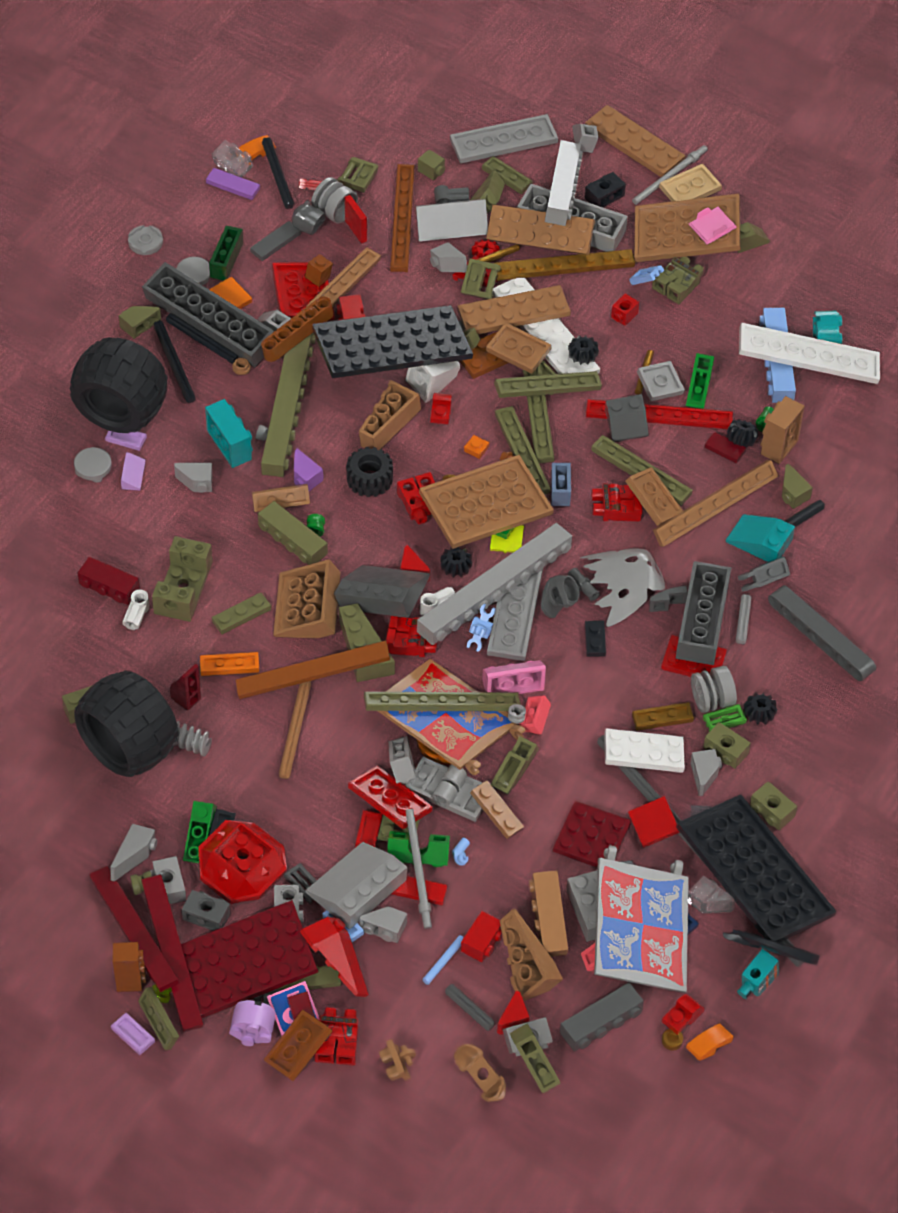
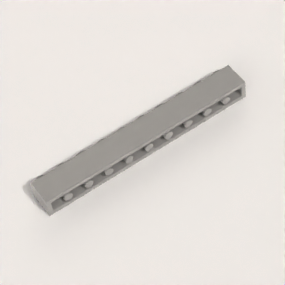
M555 523L417 620V632L431 645L442 641L449 633L458 630L466 621H471L480 612L483 604H486V610L493 602L499 601L503 595L512 592L517 585L526 582L536 572H540L544 566L553 563L561 554L567 553L572 546V535L558 523Z

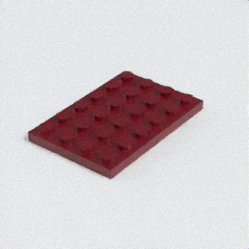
M293 900L181 944L202 1019L233 1007L238 1002L253 999L319 972L310 946L300 933L303 927Z

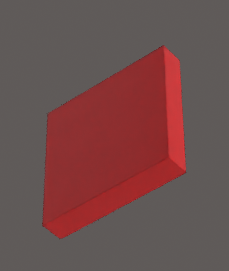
M348 195L345 197V222L362 244L367 242V217L353 197Z
M665 796L628 811L643 848L680 833L676 828V820Z

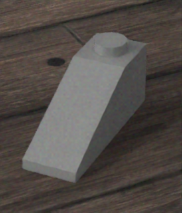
M405 736L388 741L389 759L396 783L411 782L416 778L408 737Z
M136 824L131 825L111 865V881H116L149 857L151 850L154 851L156 849L158 840L155 838L154 829Z

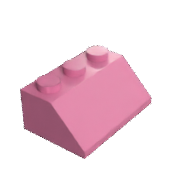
M539 660L483 669L482 676L485 692L523 694L543 691L546 667Z

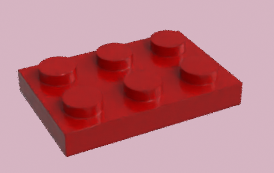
M671 635L661 669L691 677L693 673H701L704 670L710 675L712 668L723 666L727 649L717 647L714 665L676 659L679 637Z

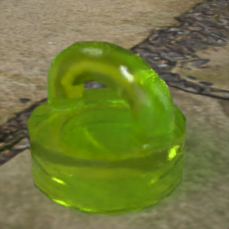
M153 985L152 988L161 1003L169 1002L171 988L159 992L156 985Z

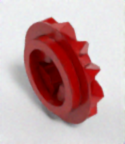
M481 239L480 242L475 241L474 246H472V255L478 258L500 251L496 241L491 242L490 239L487 241Z

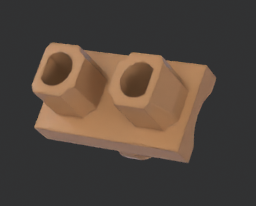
M392 1039L386 1041L387 1047L379 1051V1055L385 1064L392 1060L395 1063L386 1068L388 1077L392 1081L401 1077L405 1081L410 1079L411 1077L405 1062L407 1066L413 1065L412 1059L416 1057L415 1050L407 1049V1046L403 1045L400 1047L402 1051L400 1052L398 1045H395Z

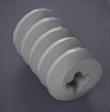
M177 721L179 736L173 746L178 745L181 749L186 748L189 752L193 750L195 754L200 753L201 756H206L212 743V738H208L209 732L206 731L202 736L201 729L194 733V726L187 730V724H183L180 728V721Z

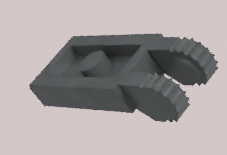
M780 557L750 569L749 572L737 577L738 580H745L752 576L753 583L742 586L743 592L755 587H762L791 574L785 557Z

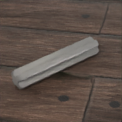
M743 594L741 596L736 634L737 644L746 643L752 598L750 595Z

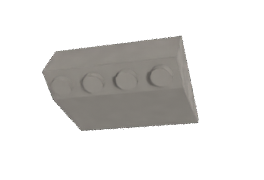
M362 842L306 889V893L335 918L341 919L350 930L360 921L361 915L371 912L406 881L407 866L392 854Z

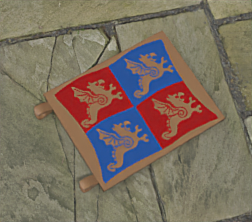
M429 659L386 692L478 691L432 659ZM378 711L459 770L466 767L472 775H477L480 772L478 769L481 767V763L473 759L509 731L516 740L520 736L524 737L522 734L525 732L523 726L509 721L508 712Z

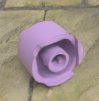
M251 1000L238 1002L233 1011L229 1034L241 1040V1043L245 1046H253L254 1043H270L275 1021V1010L265 1003H262L261 1006L254 1005L255 1001Z

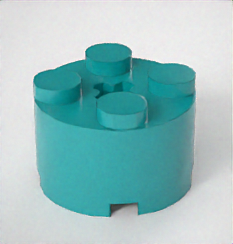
M836 310L814 311L816 317H813V337L842 344V333L839 332V326H842V315H839V312Z

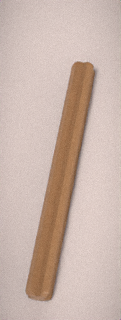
M311 681L299 685L279 770L280 778L288 779L290 777Z

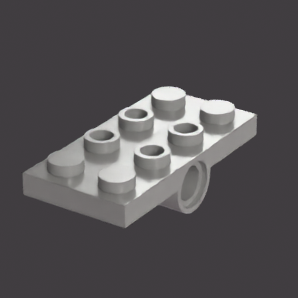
M422 757L415 768L416 778L406 783L405 786L422 799L476 822L483 809L470 792L482 784V782L468 777L467 772L463 768L459 770L454 765H450L448 768Z

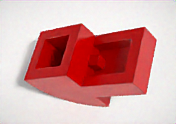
M433 394L430 423L449 425L453 400L452 394Z
M685 994L676 1001V1005L662 1018V1023L678 1035L688 1024L691 1025L704 1012V1007L691 996Z

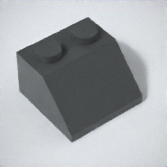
M642 394L606 400L605 413L613 442L649 436Z

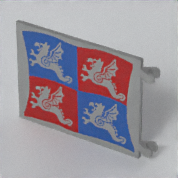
M609 845L604 850V858L598 859L594 975L686 993L688 877L681 875L683 862L675 860V863L670 865L671 873L615 861L617 848Z

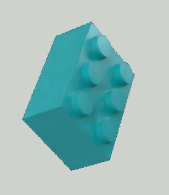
M225 399L206 406L207 432L230 466L234 468L252 460V435L249 430L244 428L242 419L236 416L233 406L229 405Z

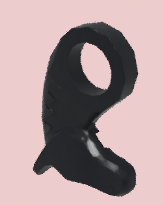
M733 929L732 933L723 932L725 939L743 945L763 948L816 966L819 962V954L762 938V936L748 931Z

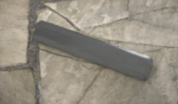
M450 984L445 989V994L485 1030L489 1031L494 1027L495 1021L454 984Z

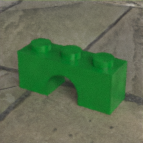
M390 831L387 853L392 854L402 863L406 862L414 865L409 832ZM430 834L429 844L424 848H420L422 865L431 864L434 867L448 866L450 836Z

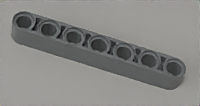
M783 585L768 596L770 605L857 681H863L876 671V665L870 657L790 588Z

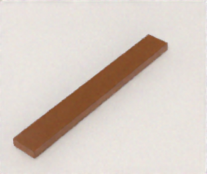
M397 164L391 272H408L415 165Z
M386 641L236 679L238 697L243 699L389 661L388 644Z

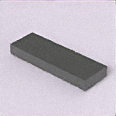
M288 221L250 247V252L261 261H264L301 235V231Z

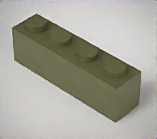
M275 501L258 513V525L261 530L267 531L275 541L282 543L289 552L296 554L303 563L308 565L317 563L328 554L327 542Z

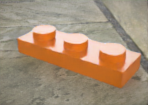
M258 652L201 655V676L258 673Z

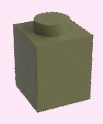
M427 150L418 158V171L434 181L444 173L445 159L433 151Z

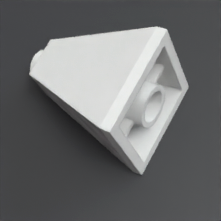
M458 361L411 367L408 368L405 380L419 394L423 401L427 403L433 398L434 393H439L457 377L460 364Z

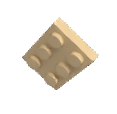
M700 164L660 182L659 188L672 202L705 198L721 191L722 185L704 164Z

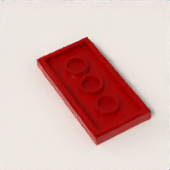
M378 765L348 783L350 790L402 829L408 827L406 810H414L415 822L432 812L433 806L401 782L396 783L395 778Z

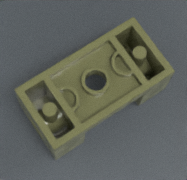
M175 536L169 550V570L164 582H157L152 595L153 610L156 615L191 622L213 563L212 546L209 543ZM182 583L188 584L187 587H179Z

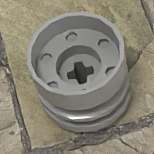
M329 177L323 180L316 188L311 199V205L321 209L327 218L339 224L345 221V197L350 195L357 203L358 195L337 179Z
M723 665L712 668L710 675L705 670L691 675L692 693L700 712L706 713L709 710H716L717 703L721 708L736 704L735 683L727 666Z

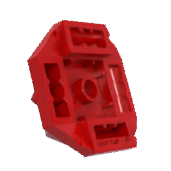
M225 820L198 847L200 880L230 904L260 899L287 871L284 846L254 822ZM239 856H245L247 858L240 859Z

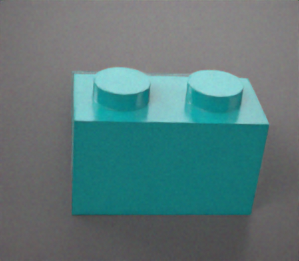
M743 514L727 537L726 542L764 561L770 562L782 557L793 540L795 526L778 518Z

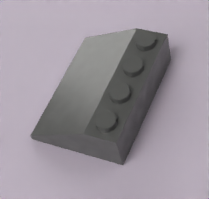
M361 565L341 580L334 595L339 607L358 603L363 612L409 618L430 574Z

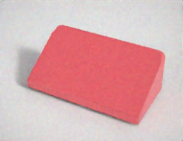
M545 695L528 697L525 705V720L519 724L525 728V732L542 734L551 707V703Z

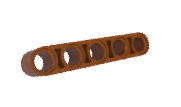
M319 297L265 338L261 343L264 359L268 362L278 360L313 333V324L330 320L333 317L330 298Z

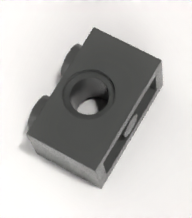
M192 890L182 908L183 920L212 931L224 927L230 915V903L221 898H213L202 891Z

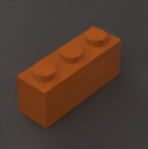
M138 942L113 943V968L117 992L142 991V983H146L143 950H139Z

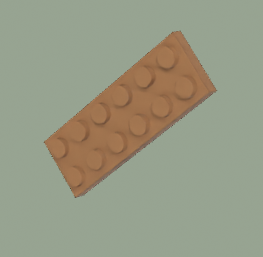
M606 105L585 122V125L597 126L600 138L660 177L685 159L684 154L609 105Z
M492 205L486 239L589 255L595 220L571 216V219L566 221V226L545 222L546 212Z
M561 285L457 305V311L464 330L475 328L477 334L500 330L505 322L517 327L567 317L571 313Z

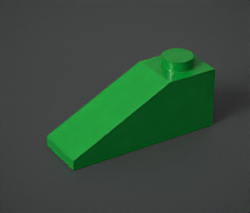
M696 353L686 407L704 409L715 361L714 356Z

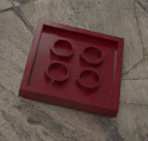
M575 800L553 847V852L598 868V859L604 858V850L609 845L617 848V856L631 825V820Z

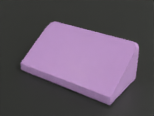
M126 452L121 477L122 489L140 491L145 459Z

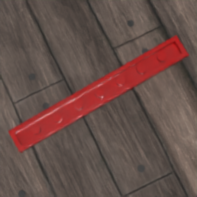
M587 399L586 417L607 419L605 413L606 401ZM644 404L647 423L728 429L733 420V411Z

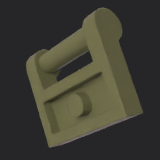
M351 157L348 161L349 165L337 180L346 187L364 193L376 175L378 165ZM354 168H357L352 178L348 179Z
M469 259L461 293L485 300L492 299L495 280L501 266ZM486 269H490L491 272L486 290L481 292Z

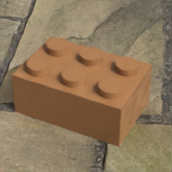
M787 396L781 402L778 401L776 403L774 411L768 413L764 420L766 425L762 432L764 437L760 444L762 446L761 455L778 464L784 460L799 441L804 405Z

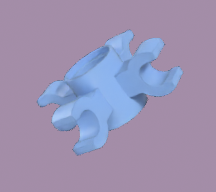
M483 604L480 608L481 617L475 616L469 632L474 634V636L467 642V648H470L472 642H475L478 645L477 652L482 648L481 639H488L493 627V623L489 622V618L495 614L496 608L493 607L491 613H486V604Z

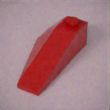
M326 917L303 928L300 933L315 952L319 950L325 956L327 966H331L339 972L338 978L355 996L367 997L369 994L344 922L339 918Z

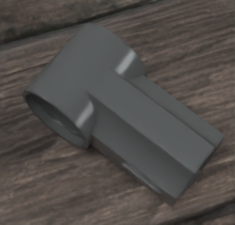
M445 185L437 186L434 189L435 202L438 204L468 201L469 189H449Z

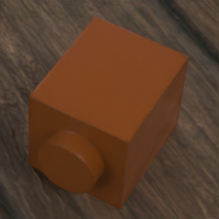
M318 254L308 262L305 277L319 287L330 278L333 263L321 254Z

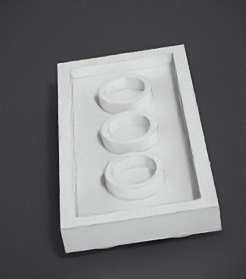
M605 729V764L683 773L685 768L683 737Z

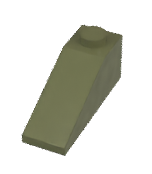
M493 170L470 200L486 199L487 213L491 212L492 205H496L500 200L505 185L504 180Z
M528 1023L509 1033L542 1094L561 1083Z

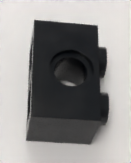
M611 172L585 187V199L591 204L605 207L625 196L626 184L614 172Z

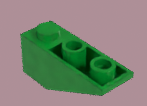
M193 801L183 861L199 863L198 847L209 837L217 808L215 804Z

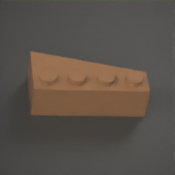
M390 380L386 391H383L379 403L375 404L373 407L374 411L367 417L359 430L361 447H369V449L376 447L377 450H380L421 410L419 394Z

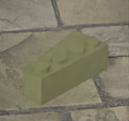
M358 603L339 607V622L347 650L382 642ZM390 655L389 661L354 669L356 681L361 682L395 675L394 659Z

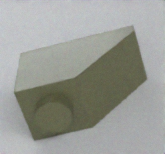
M749 222L740 224L741 250L737 251L738 253L770 243V240L761 228Z
M132 306L119 315L120 328L133 339L154 326L153 323L155 321L161 320L160 308L151 306Z
M787 464L784 474L782 499L794 509L811 499L813 487L790 464Z

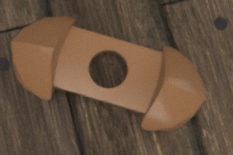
M472 1044L459 1046L454 1054L455 1063L459 1066L460 1071L464 1072L467 1070L484 1091L481 1097L488 1102L503 1099L506 1093L504 1078L502 1075L499 1077L483 1057V1051ZM482 1068H486L489 1072L485 1080H481L478 1076L479 1070Z

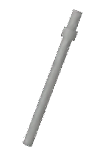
M703 145L698 150L689 153L686 159L633 198L632 202L635 205L640 203L659 188L660 182L675 176L689 164L695 163L708 148Z
M408 809L406 810V818L420 904H418L419 913L422 914L424 929L432 928L430 918L431 905L427 899L414 810Z

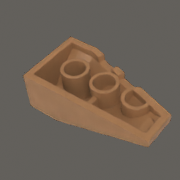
M512 909L500 920L504 945L507 946L509 953L507 962L508 965H511L513 975L510 977L511 984L515 991L517 990L521 993L523 1001L550 991L563 978L554 960L516 909Z

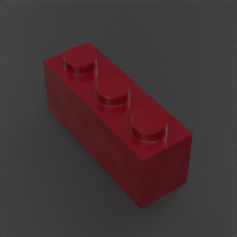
M90 556L77 572L78 581L82 587L90 588L102 596L106 595L118 603L129 605L132 593L140 590L138 577Z

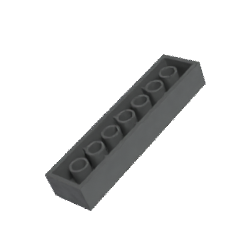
M164 262L142 286L146 299L168 313H173L236 353L239 358L247 359L254 368L264 358L261 343L274 330L168 263Z

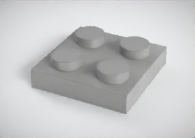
M671 361L640 367L637 370V374L650 401L681 395L685 391Z

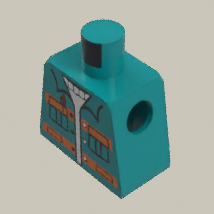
M762 948L742 973V986L737 990L738 994L744 999H747L752 993L760 996L779 976V960Z

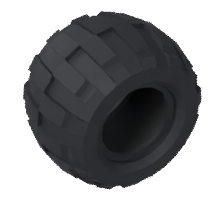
M102 338L101 341L91 345L77 361L70 380V397L79 412L95 425L116 433H135L145 427L159 412L166 396L168 377L160 361L143 346L122 338Z
M120 671L100 679L86 691L74 710L77 730L88 749L106 768L125 777H133L155 767L169 754L179 736L175 715L165 698L149 681L131 671Z

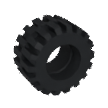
M365 447V449H358V452L354 451L352 456H349L346 464L349 488H352L354 493L358 492L360 496L366 495V497H370V495L376 497L379 493L384 494L385 490H389L393 482V461L388 453L384 454V450H377L376 447H373V449ZM371 470L375 471V473H364V471Z

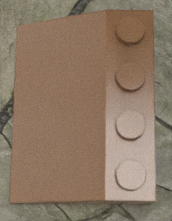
M330 559L280 573L273 634L275 637L322 638L335 634L338 602L334 593L340 584V571Z

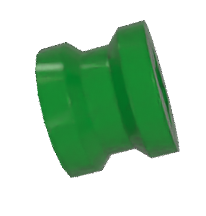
M310 514L307 517V527L320 537L324 534L325 518L320 514Z

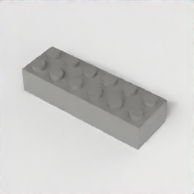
M530 184L517 208L547 212L551 190ZM574 198L571 216L595 220L591 247L606 252L615 251L626 232L628 216Z

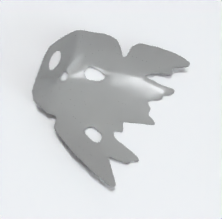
M629 548L619 552L607 551L580 557L581 559L588 558V560L602 559L584 565V568L597 571L594 574L595 578L590 583H607V589H612L609 595L595 603V605H599L601 608L612 606L606 623L607 627L621 622L643 605L647 600L648 588L654 591L665 589L663 575L650 552L645 549ZM632 556H637L638 558L635 562L625 561V559ZM621 590H629V594H627L623 598H619L618 593Z

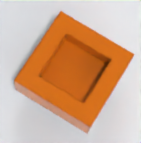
M473 435L464 446V452L480 459L489 448V442Z

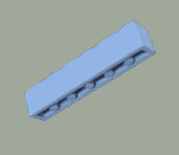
M763 308V314L759 316V325L764 328L788 332L785 308ZM764 360V366L768 367L766 381L770 382L768 384V395H771L772 403L781 402L785 396L794 400L796 388L793 366Z

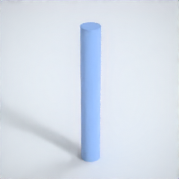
M459 935L425 975L422 979L425 984H430L461 947L463 936Z

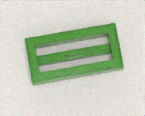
M739 704L703 715V720L706 722L709 732L718 722L731 728L745 724L747 721Z

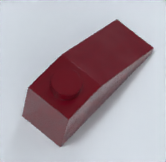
M197 664L192 666L178 680L173 681L170 686L171 699L187 711L201 700L199 666Z

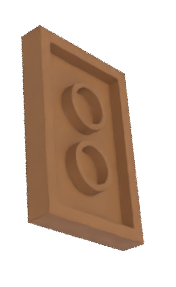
M506 322L486 346L487 352L531 374L551 350V344Z
M652 467L625 480L657 526L683 512Z

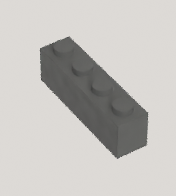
M627 983L562 1022L560 1034L574 1052L580 1048L584 1049L590 1045L591 1041L596 1038H603L611 1029H617L631 1017L636 1018L643 1010L644 1000L632 985Z

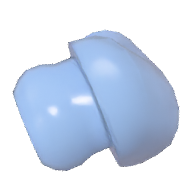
M462 838L452 850L454 860L458 865H465L469 860V857H466L465 850L470 845V842L466 838Z

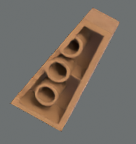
M558 871L533 873L532 879L529 880V891L532 893L533 900H531L532 912H535L534 928L535 932H538V940L551 957L567 955L568 944Z

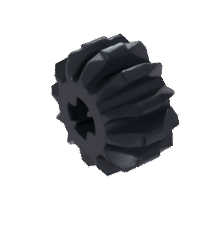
M578 335L577 338H572L571 343L568 345L569 358L573 359L574 363L579 362L580 365L582 363L588 365L590 361L594 362L599 354L598 343L594 341L593 337L588 338L587 335L585 337Z
M737 419V421L732 420L727 429L726 436L734 445L737 444L740 447L744 446L747 448L754 445L758 438L759 430L751 422Z
M460 546L452 549V547L449 550L445 549L440 557L441 569L445 571L446 575L452 574L453 578L455 575L462 577L463 573L468 574L469 569L472 567L471 553H467L466 548L461 550Z
M756 692L753 696L749 695L744 703L745 717H749L750 722L756 721L757 725L760 722L764 725L768 721L772 722L775 714H777L776 700H772L771 695L765 696L764 692L761 695Z

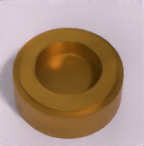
M667 1029L663 1033L662 1045L666 1049L674 1051L682 1046L683 1035L681 1032L677 1035L671 1029Z

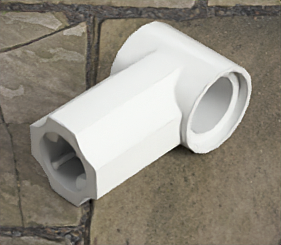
M446 587L434 594H423L420 599L421 616L455 594L453 588Z
M136 590L131 595V602L122 622L130 630L139 629L145 613L149 610V598L146 591Z

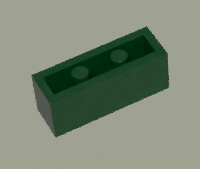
M225 226L209 262L210 278L223 281L228 279L243 246V229Z

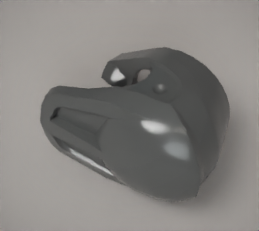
M307 199L294 210L292 224L298 230L313 235L324 223L326 216L321 209L310 205L311 202Z
M557 575L548 579L541 600V609L547 617L555 618L563 607L568 608L579 600V587L574 578L569 575Z

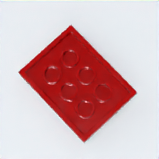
M308 262L272 263L279 311L290 318H293L305 309L329 284L327 280L318 287L305 277ZM333 310V317H332L330 320H334V316H335V315H334V310Z

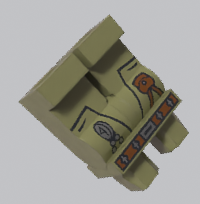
M674 257L658 277H655L656 279L652 282V289L664 296L667 294V298L680 305L694 288L700 284V277L703 274L704 268L699 264H696L694 267L689 266L690 260L688 257H681L680 259Z

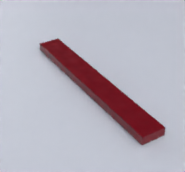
M105 866L90 873L89 876L127 940L129 942H138L139 950H143L145 969L159 992L179 984L176 975L117 880L111 881L109 867Z
M162 875L141 879L160 951L179 984L171 987L182 1030L186 1032L203 1027L202 1017Z

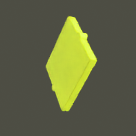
M524 526L515 527L507 539L495 534L492 535L490 551L514 553L521 548Z

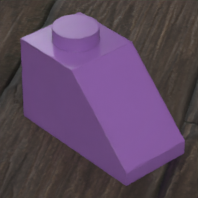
M297 448L294 458L295 485L307 484L310 491L323 481V469Z

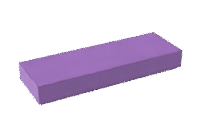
M213 168L206 178L207 184L253 200L260 190V184Z

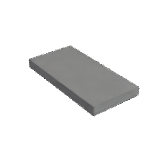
M486 199L416 206L419 242L487 235Z

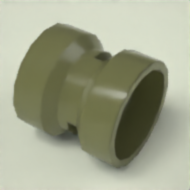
M150 871L144 872L143 875L139 876L137 874L130 875L134 895L141 894L144 891L141 879L152 877Z

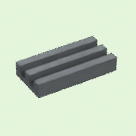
M299 863L284 874V878L291 885H299V893H303V898L310 905L314 899L303 889V887L308 889L310 886L296 871L299 870L311 884L317 880ZM291 875H293L300 882V884Z

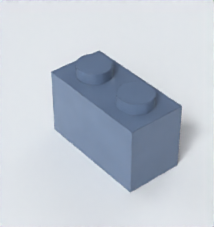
M552 463L551 506H570L571 463Z

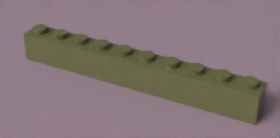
M314 333L310 334L285 354L261 462L262 475L284 477L285 470H289L290 459H288V456L292 455L293 450L291 441H295L296 431L294 427H298L299 416H297V413H301L302 402H300V399H304L305 388H303V385H307L308 374H306V371H310L311 361L309 357H313L314 347H312V344L316 343Z

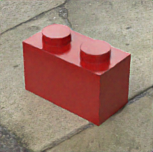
M481 911L461 941V952L480 962H483L486 956L490 957L494 950V944L496 941L500 942L503 937L500 920Z

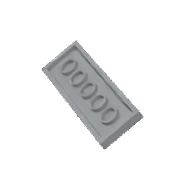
M548 114L451 134L450 141L461 164L558 143V136Z
M543 569L530 576L526 582L517 585L512 592L506 593L497 601L487 649L488 656L525 661Z

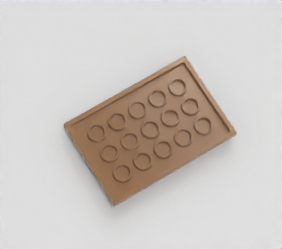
M739 194L635 206V262L741 250ZM707 207L710 210L719 207L737 228L707 245L689 226V223L696 220L697 214Z
M520 455L419 489V494L452 549L552 515L554 511Z

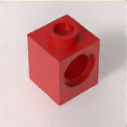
M625 293L612 305L611 318L626 326L638 314L639 301Z

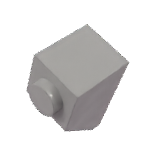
M449 242L430 250V262L439 271L466 272L468 267L466 256Z
M174 463L175 477L191 491L201 493L212 492V463Z
M715 749L692 752L690 764L699 796L704 795L718 777L719 768H722L720 756L717 757Z

